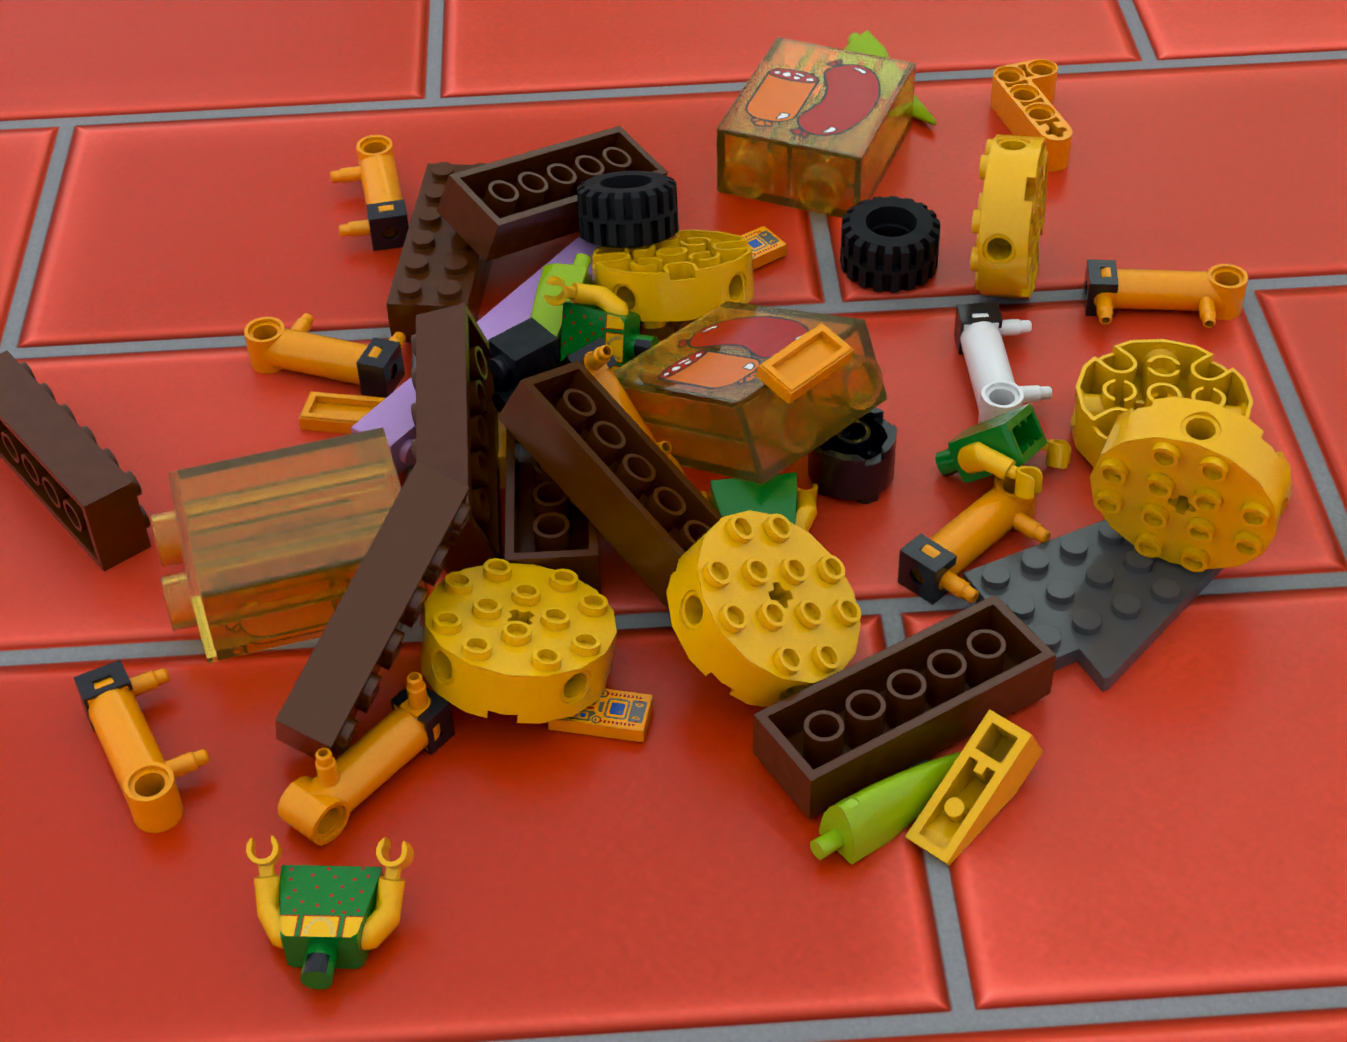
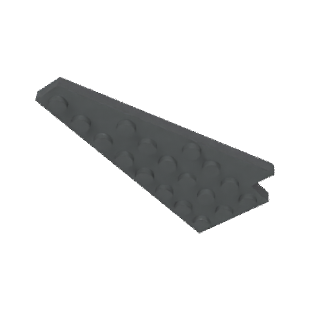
M1102 520L1045 543L963 573V579L969 582L971 587L978 590L979 596L975 601L976 604L996 595L1056 654L1054 671L1078 662L1103 692L1108 690L1223 568L1192 572L1182 565L1169 563L1158 557L1148 558L1142 556L1135 550L1133 544L1112 529L1106 520Z

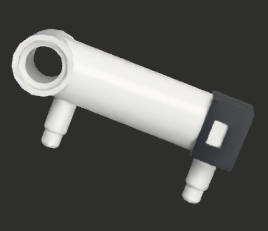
M997 302L957 304L954 339L958 354H964L979 410L978 424L1023 406V403L1040 402L1041 400L1052 398V388L1050 386H1018L1015 384L1002 336L1030 333L1032 331V323L1030 320H1002Z

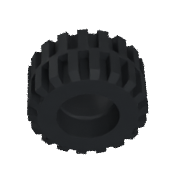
M620 171L592 177L580 183L577 187L580 237L586 242L610 248L642 247L669 239L679 231L676 181L669 176L650 171Z
M879 196L873 197L872 200L858 202V206L849 208L848 214H844L842 219L840 263L843 273H847V278L852 282H859L858 286L865 289L872 288L874 289L873 291L877 292L890 291V293H897L899 290L909 291L915 289L916 285L922 286L926 284L928 278H933L938 266L940 220L937 219V215L933 210L927 209L925 204L916 203L910 198Z

